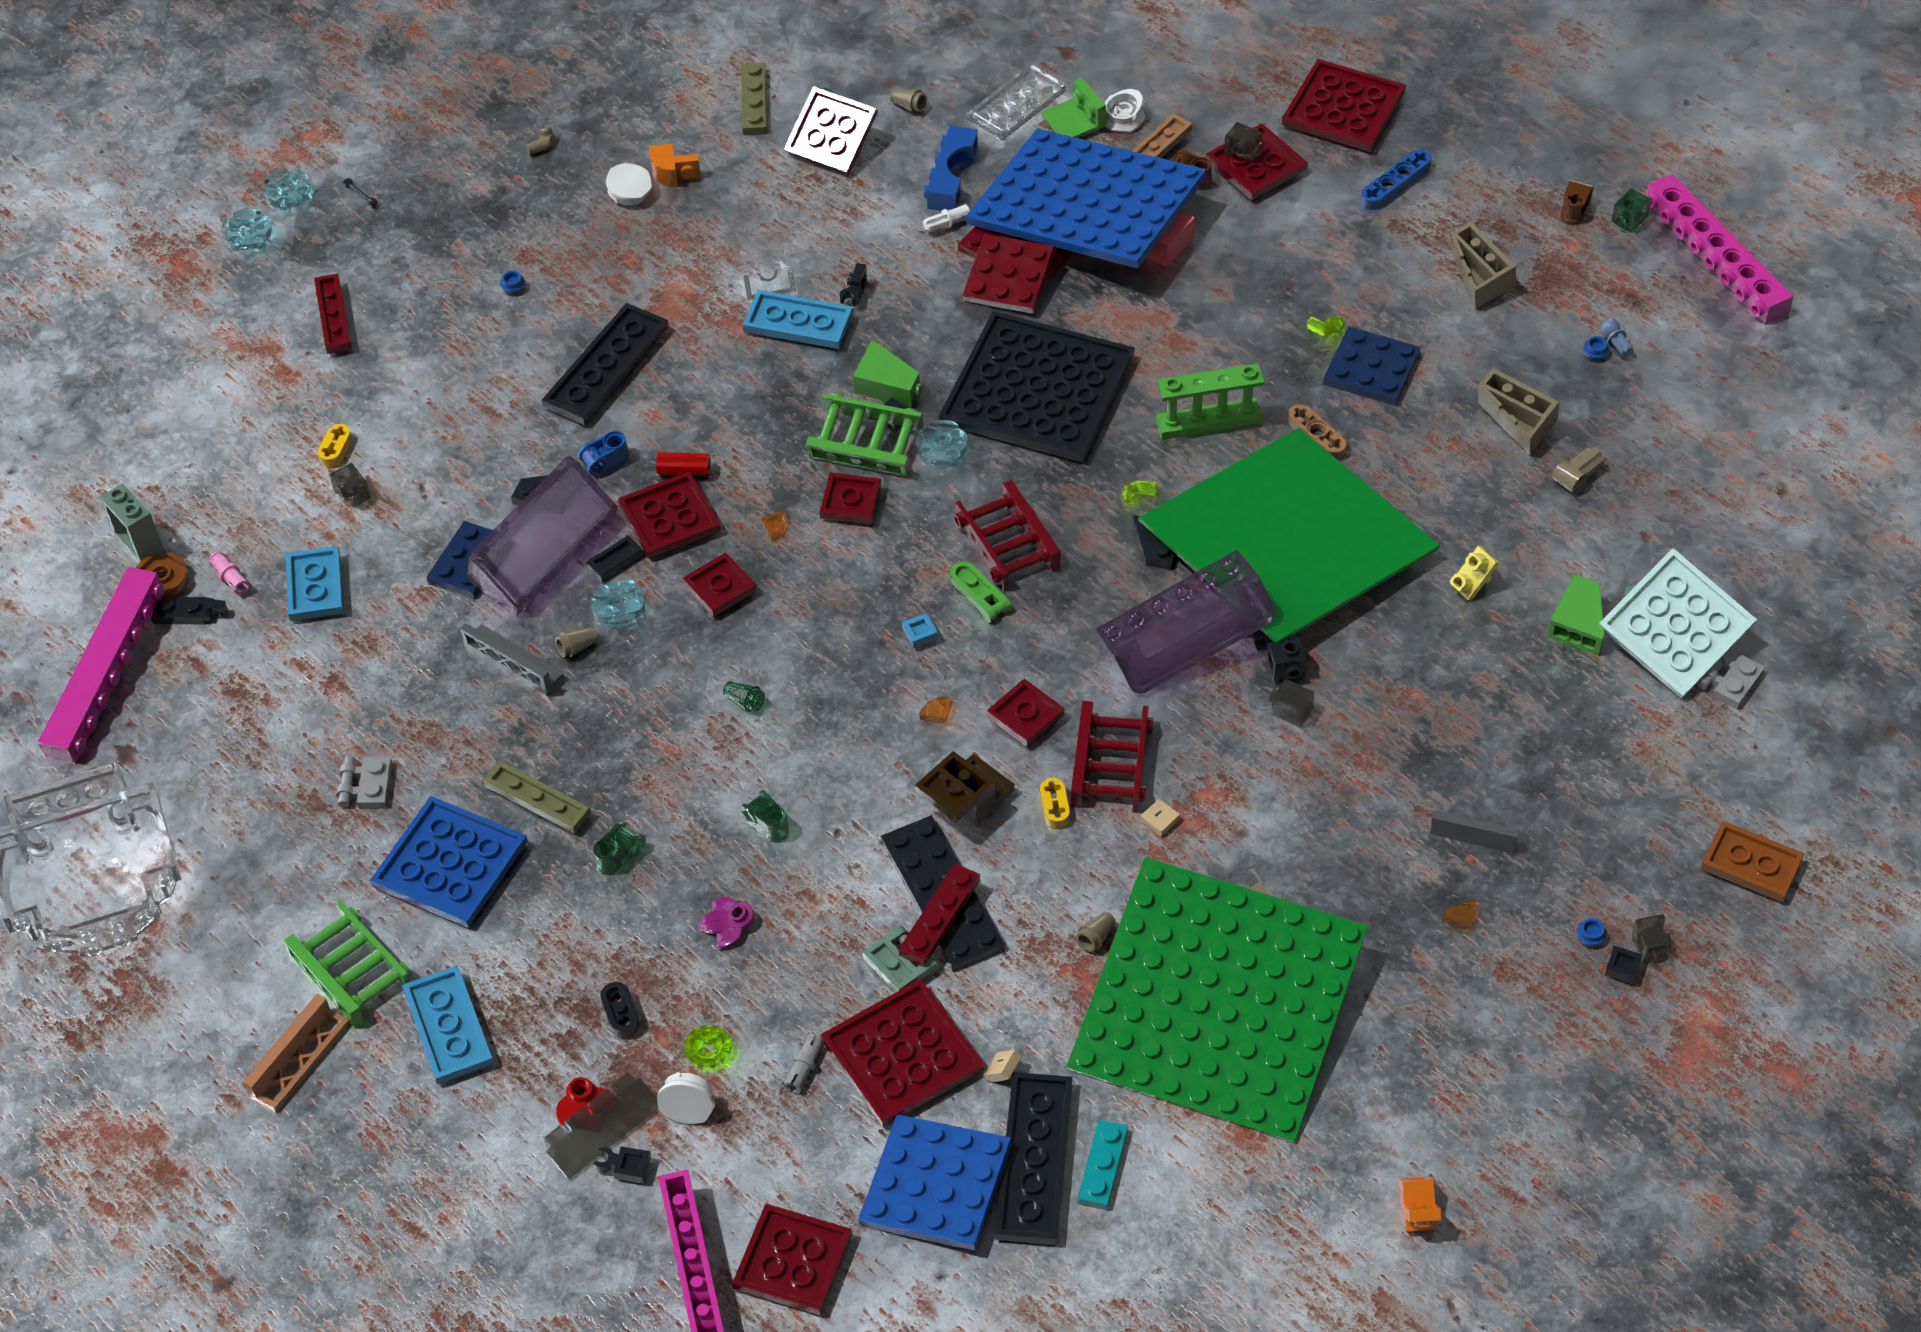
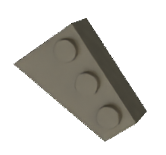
M1471 221L1451 233L1452 254L1476 310L1517 285L1516 266Z
M1493 367L1478 385V403L1531 455L1558 420L1559 402Z

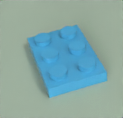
M333 546L285 553L288 616L290 621L343 614L339 547Z

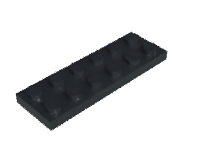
M626 302L541 400L542 406L585 425L669 327L668 320Z
M932 815L880 836L884 849L920 914H922L955 863L959 864ZM973 891L938 945L952 972L1005 951V944L976 892Z
M1013 1072L1006 1129V1137H1011L1012 1146L1001 1176L995 1240L1057 1245L1073 1083L1072 1076Z

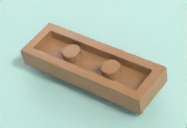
M1173 113L1132 151L1162 158L1192 131V123Z

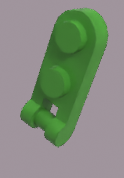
M963 561L955 563L951 567V583L981 612L983 618L988 623L997 619V615L1001 612L1006 613L1012 609L1008 598L973 564ZM993 600L996 604L992 606L988 604L990 601Z

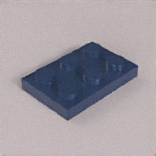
M463 521L427 575V583L475 599L512 543L510 535Z

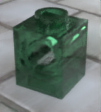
M1630 188L1614 204L1611 222L1632 233L1648 217L1652 199Z

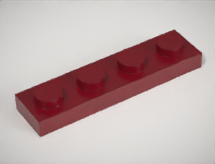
M339 274L315 277L314 282L327 354L352 350Z
M956 863L953 865L899 947V956L925 967L981 881L979 873Z

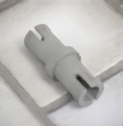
M807 1035L800 1053L795 1055L792 1061L793 1067L783 1083V1087L791 1092L794 1086L793 1093L799 1094L808 1074L814 1071L816 1067L815 1060L824 1046V1041L819 1036H817L814 1042L815 1035Z

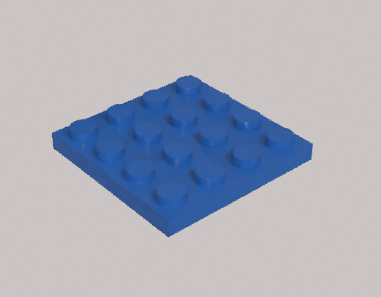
M430 796L372 876L370 883L372 887L469 928L527 844V836Z
M896 1115L858 1218L860 1226L976 1251L1012 1146L1011 1137Z

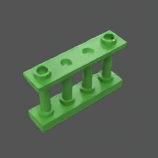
M1259 363L1157 379L1162 401H1167V412L1156 414V423L1161 440L1262 424V414L1257 399L1253 398V387L1265 385ZM1243 389L1241 401L1227 403L1228 391ZM1218 393L1217 404L1202 407L1203 395ZM1192 397V408L1177 410V399Z
M823 393V405L828 414L820 437L808 436L806 442L808 457L810 459L907 478L910 466L908 456H905L904 452L912 428L919 430L924 428L922 412L911 408L901 409L846 398L840 394L830 395ZM838 414L853 416L845 441L842 443L830 441ZM863 419L877 421L870 445L866 448L854 445ZM888 423L902 426L895 450L891 453L879 450Z
M340 900L336 903L341 918L308 941L303 940L300 942L294 934H291L283 941L293 961L340 1013L349 1019L350 1024L356 1029L365 1022L361 1011L366 1003L397 981L401 985L410 982L409 976L412 974L408 966L403 961L398 963L360 922L361 918L353 907L348 909ZM347 927L356 935V937L324 959L319 958L317 960L313 956V951ZM363 945L373 953V955L340 978L338 976L333 978L329 974L330 968ZM380 963L388 969L390 973L359 995H352L350 997L347 994V986Z

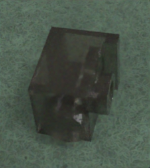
M1236 122L1225 135L1224 154L1229 155L1232 153L1252 161L1263 150V143H1261L1262 132Z
M353 463L329 474L334 492L338 493L343 501L347 499L352 507L371 499L367 482Z
M1664 914L1635 919L1632 938L1638 953L1643 954L1642 964L1651 962L1658 964L1665 962L1669 958L1668 948L1671 947V937L1669 932L1663 929L1665 923Z

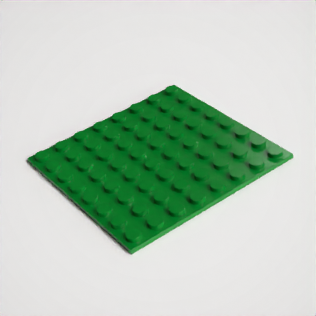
M1300 428L1293 430L1139 517V522L1271 640L1277 643L1287 640L1440 548L1436 541Z
M1144 857L1066 1069L1295 1144L1368 925Z

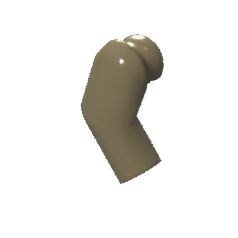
M550 126L540 128L539 133L541 137L539 140L526 144L529 155L550 148L555 138Z

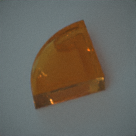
M784 509L760 519V525L771 542L779 539L786 530L787 521Z
M938 697L926 703L919 713L920 720L947 724L953 703L952 697Z
M1466 901L1463 904L1448 908L1442 917V923L1470 931L1478 908V902Z

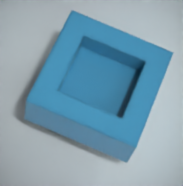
M927 613L902 622V629L913 648L938 639V632Z

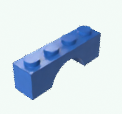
M950 125L947 135L943 134L941 151L936 153V166L930 170V183L924 187L927 209L942 211L958 207L961 199V179L954 176L951 172L961 165L973 163L978 149V129Z

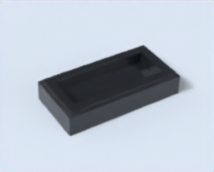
M628 535L586 561V566L603 583L643 558L645 554L644 550Z

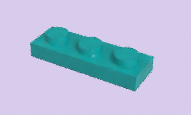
M1098 1119L1077 1204L1108 1210L1128 1133V1125Z

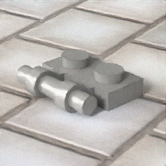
M1730 648L1697 682V686L1702 690H1705L1708 685L1714 687L1715 690L1712 697L1738 709L1763 675L1765 666L1741 654L1736 661L1730 659L1729 657L1733 652ZM1720 669L1727 672L1724 677L1718 675Z
M346 756L339 772L342 778L336 796L339 798L338 806L346 808L349 806L350 800H357L359 809H387L393 764L391 757H363L362 766H355V758ZM352 780H360L359 787H353Z

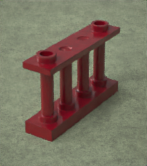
M1012 480L1002 483L1003 495L1000 496V499L968 512L962 502L957 501L955 502L956 514L953 515L957 527L964 530L989 568L991 579L994 583H998L1003 591L1009 590L1008 575L1037 563H1045L1051 572L1061 568L1060 550ZM1003 508L1009 509L1012 513L1011 517L979 529L974 522L976 519ZM1015 526L1021 527L1024 531L1023 535L991 547L985 539ZM1027 544L1035 547L1036 553L1004 566L998 558L1002 554Z
M1082 701L1071 785V807L1082 808L1083 797H1089V795L1132 798V813H1138L1139 802H1145L1146 786L1141 785L1147 734H1152L1153 718L1148 717L1149 706H1143L1141 720L1098 716V713H1093L1092 701ZM1097 727L1140 730L1139 742L1095 738V735H1091L1092 729L1097 730ZM1094 749L1138 753L1137 764L1093 761V758H1088L1089 752H1094ZM1092 772L1133 775L1135 776L1134 787L1090 784V781L1086 780V774L1091 775Z

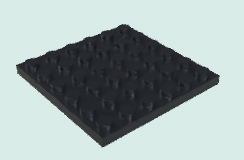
M992 311L938 416L939 423L1084 462L1135 355V347Z

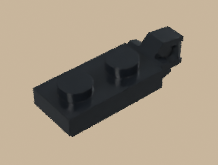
M161 597L153 608L151 621L154 624L205 625L206 621L211 619H226L228 608L225 601L214 600V598Z

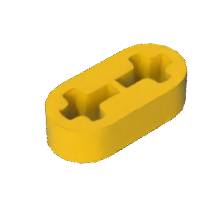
M335 424L328 429L317 452L323 467L334 468L343 461L352 443L351 432L347 425Z
M1048 778L1040 785V800L1044 821L1052 829H1062L1068 825L1070 818L1065 785L1060 779ZM1054 789L1056 798H1051L1049 790ZM1058 808L1061 817L1055 818L1053 809Z

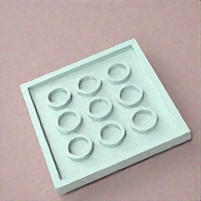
M1672 548L1598 626L1604 629V632L1682 699L1755 624L1757 619Z

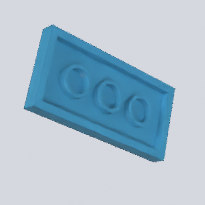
M757 290L744 320L743 332L839 349L852 318L853 307Z
M458 965L402 985L437 1085L494 1064Z

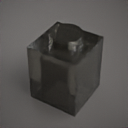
M1284 679L1279 688L1275 687L1270 695L1269 702L1272 703L1271 715L1301 728L1313 709L1315 692Z

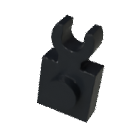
M621 1146L619 1154L613 1153L608 1147H599V1156L608 1159L605 1162H594L597 1172L607 1173L613 1170L614 1179L644 1184L651 1160L650 1151Z

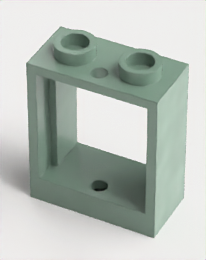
M123 483L100 496L115 537L138 563L149 555L156 554L158 557L165 554L151 513Z

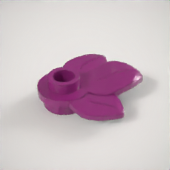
M719 897L712 901V909L714 911L708 912L703 916L699 929L706 933L717 934V948L719 950L725 949L735 944L741 938L742 931L752 925L754 910L746 902L737 903L731 897Z

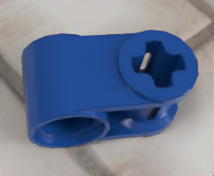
M620 431L608 432L606 435L584 444L577 453L580 461L585 462L588 466L587 470L592 476L602 475L606 471L625 463L630 455L626 437Z

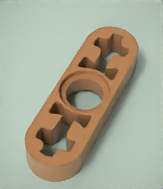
M1302 404L1294 405L1290 408L1288 416L1290 427L1294 430L1300 428L1337 460L1345 456L1346 440L1313 410ZM1314 429L1322 430L1324 434L1316 436L1313 435L1310 431Z

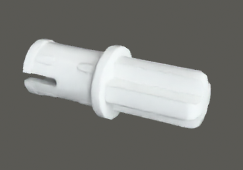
M966 204L952 210L944 209L940 214L926 218L923 221L924 229L926 232H931L943 227L951 228L953 224L965 221V216L969 213L970 209Z

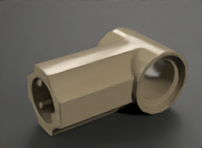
M1587 447L1570 462L1563 460L1558 464L1552 474V479L1575 494L1582 489L1587 478L1604 465L1605 459L1602 457L1601 451L1596 447Z

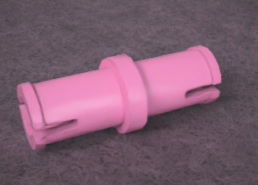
M214 552L209 557V564L218 572L222 582L228 583L237 595L247 592L250 584L240 574L238 566L231 563L223 552Z

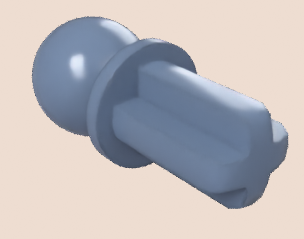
M1612 318L1605 319L1600 325L1602 336L1607 338V343L1610 346H1615L1622 357H1627L1633 352V347L1626 339V332L1620 329V324L1617 320Z

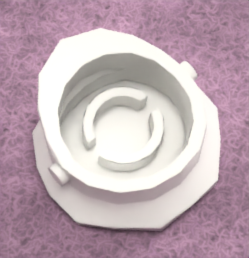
M1125 89L1108 97L1105 102L1107 129L1111 132L1132 133L1143 124L1146 116L1142 109L1143 97L1140 91Z
M623 163L610 168L608 172L606 186L609 196L615 203L625 206L638 205L644 201L652 190L649 171L641 166Z
M678 1072L668 1076L665 1080V1085L658 1091V1109L675 1122L685 1124L703 1123L708 1119L715 1107V1102L712 1098L713 1091L708 1082L700 1076Z

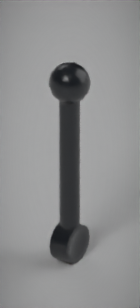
M347 178L343 181L345 188L354 190L368 201L369 206L374 207L377 205L376 198H370L353 184L352 179Z

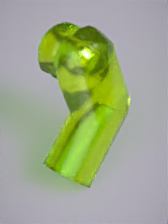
M1311 316L1306 323V328L1323 336L1338 333L1345 327L1344 319L1338 316L1323 321Z
M1135 480L1123 484L1120 489L1122 491L1121 499L1133 501L1135 493L1156 495L1157 482Z

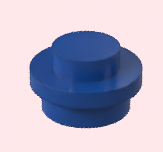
M517 271L505 272L500 280V287L506 293H517L525 286L523 276Z
M1593 336L1584 343L1583 352L1588 358L1600 360L1608 355L1609 346L1603 337Z
M1586 919L1577 928V937L1586 946H1599L1606 939V928L1598 919Z

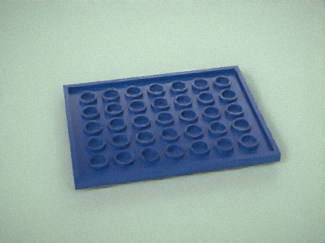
M1036 129L965 216L966 222L976 227L1139 268L1205 181L1207 171L1203 168Z

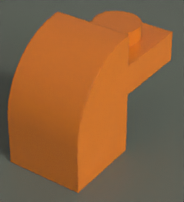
M673 143L649 146L652 174L658 183L667 187H678L677 180L701 178L698 154L674 156Z
M1429 1176L1398 1178L1400 1207L1405 1230L1437 1229V1221L1441 1220V1209L1435 1204L1434 1179Z

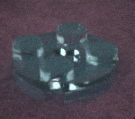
M287 168L276 170L265 178V185L262 187L265 201L269 205L276 207L280 212H287L312 197L309 177L298 169H295V172H288Z
M257 209L239 210L233 213V218L229 221L226 219L223 222L222 233L225 242L233 251L254 248L262 249L268 245L267 240L272 235V225L269 217L262 215L261 211Z
M936 420L931 422L930 426L924 430L922 427L917 433L916 449L920 455L921 462L924 464L956 466L967 452V434L959 429V425L955 422ZM941 440H944V441H945V445H938V444L940 443Z
M632 580L613 581L605 585H599L594 589V595L591 599L593 617L599 624L600 622L607 624V627L610 629H624L634 625L637 622V618L641 613L643 615L645 611L644 595ZM616 602H622L620 608H616V606L613 604Z

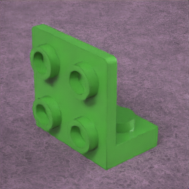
M1082 77L1073 81V99L1042 111L1043 119L1058 134L1080 138L1106 127V105Z

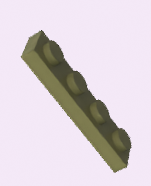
M765 63L742 64L743 135L767 134Z
M499 761L483 779L485 787L574 834L591 815L590 807L502 761Z

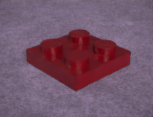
M830 472L819 511L820 519L871 525L881 489V478Z
M726 552L682 578L683 585L713 617L757 591L756 583Z
M1025 678L987 710V718L1026 747L1065 715V708Z

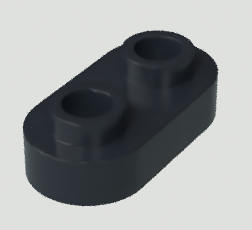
M621 982L607 984L602 989L600 997L610 1028L617 1036H630L638 1030L640 1022L629 988ZM614 999H621L616 1003L612 1002ZM624 1022L629 1023L628 1025L621 1026V1024Z

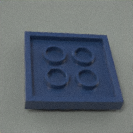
M1349 326L1323 378V385L1396 406L1420 355L1421 347Z

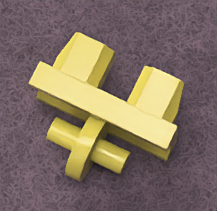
M1477 546L1474 552L1468 555L1465 559V564L1450 580V584L1467 600L1471 601L1482 586L1492 580L1491 574L1500 564L1482 546Z

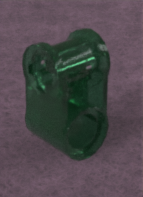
M761 790L758 792V797L748 804L743 803L739 806L740 813L747 823L755 827L768 841L780 843L789 837L787 813L766 791Z
M623 821L616 823L594 845L593 852L597 871L607 876L617 873L621 867L642 850L646 841L645 836L640 833H634Z

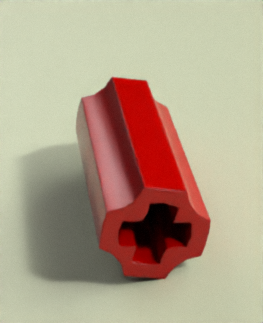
M657 452L656 474L678 476L690 471L692 476H709L710 455L709 453Z

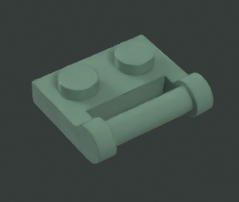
M898 926L862 952L863 959L895 992L919 979L934 975L940 968V964L934 958H930L925 967L920 965L915 967L909 960L899 956L895 944L901 945L909 934L903 926Z

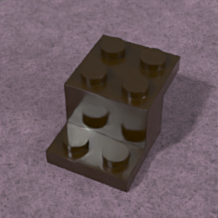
M954 751L914 785L917 794L957 823L962 817L966 816L976 825L1015 790L1013 782L974 753L965 760Z

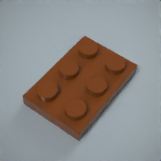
M1722 820L1700 869L1783 902L1805 853Z

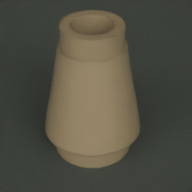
M894 89L890 97L892 103L913 113L922 112L927 104V96L921 90Z
M593 627L561 632L560 636L555 638L559 654L562 657L568 656L570 658L598 641Z
M1102 912L1091 921L1079 927L1078 934L1076 935L1078 945L1088 952L1100 949L1116 924L1115 918L1109 912Z

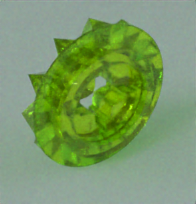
M700 1026L691 1031L686 1037L684 1052L690 1064L694 1063L700 1069L703 1066H710L714 1069L716 1064L720 1062L725 1063L726 1057L731 1054V1039L728 1033L718 1026ZM701 1042L707 1046L713 1044L714 1053L709 1050L703 1052Z

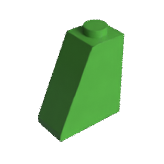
M875 341L870 342L853 375L855 394L888 401L892 397L910 408L915 399L920 398L923 385L920 384L919 372Z
M1575 574L1573 575L1550 620L1547 637L1599 656L1604 638V629L1598 626L1603 620L1600 583Z

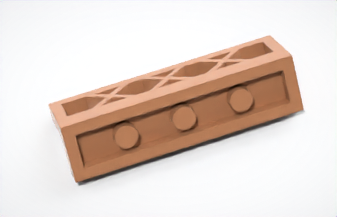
M317 993L244 1079L243 1085L248 1097L277 1113L350 1025L349 1019L331 1010L327 999ZM328 1018L338 1023L332 1031L321 1033V1026ZM318 1041L319 1047L314 1053L303 1055L302 1049L306 1044ZM300 1063V1070L296 1075L284 1077V1070L289 1065ZM281 1086L282 1092L274 1101L264 1096L269 1088Z

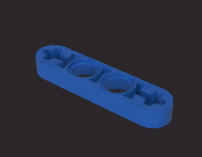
M1422 149L1411 152L1362 190L1361 205L1369 210L1380 208L1430 169L1431 154ZM1407 171L1410 173V175L1403 176L1400 175L1398 172ZM1385 183L1393 184L1394 187L1386 188L1382 185Z

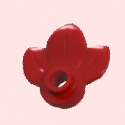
M577 1077L568 1084L566 1096L557 1104V1120L561 1126L576 1121L582 1129L594 1132L602 1123V1110L614 1108L616 1106L612 1093L606 1088L595 1087L587 1078ZM580 1091L586 1093L584 1095H576V1093Z

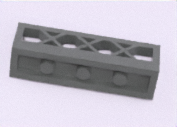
M467 623L460 628L466 649L547 697L565 679L564 673L482 624L477 629Z

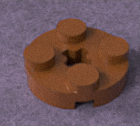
M164 552L165 556L157 557L156 554H152L141 560L136 568L156 572L160 575L166 574L165 577L160 578L164 587L162 597L175 596L190 581L185 561L177 554Z

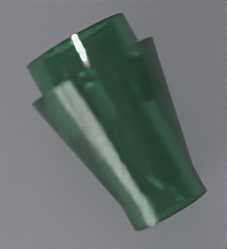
M728 681L723 689L724 696L730 698L748 712L758 711L765 701V693L759 686Z

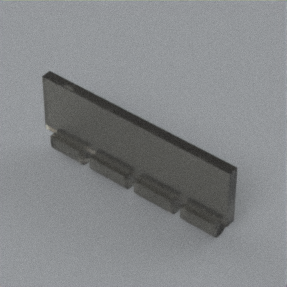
M627 1072L611 1085L617 1096H614L608 1089L604 1090L588 1103L589 1108L594 1114L591 1115L585 1107H582L564 1121L566 1127L570 1130L569 1133L559 1125L543 1138V1141L549 1148L546 1150V1154L568 1180L599 1156V1147L610 1148L658 1110L656 1096L641 1078L635 1081L633 1076Z

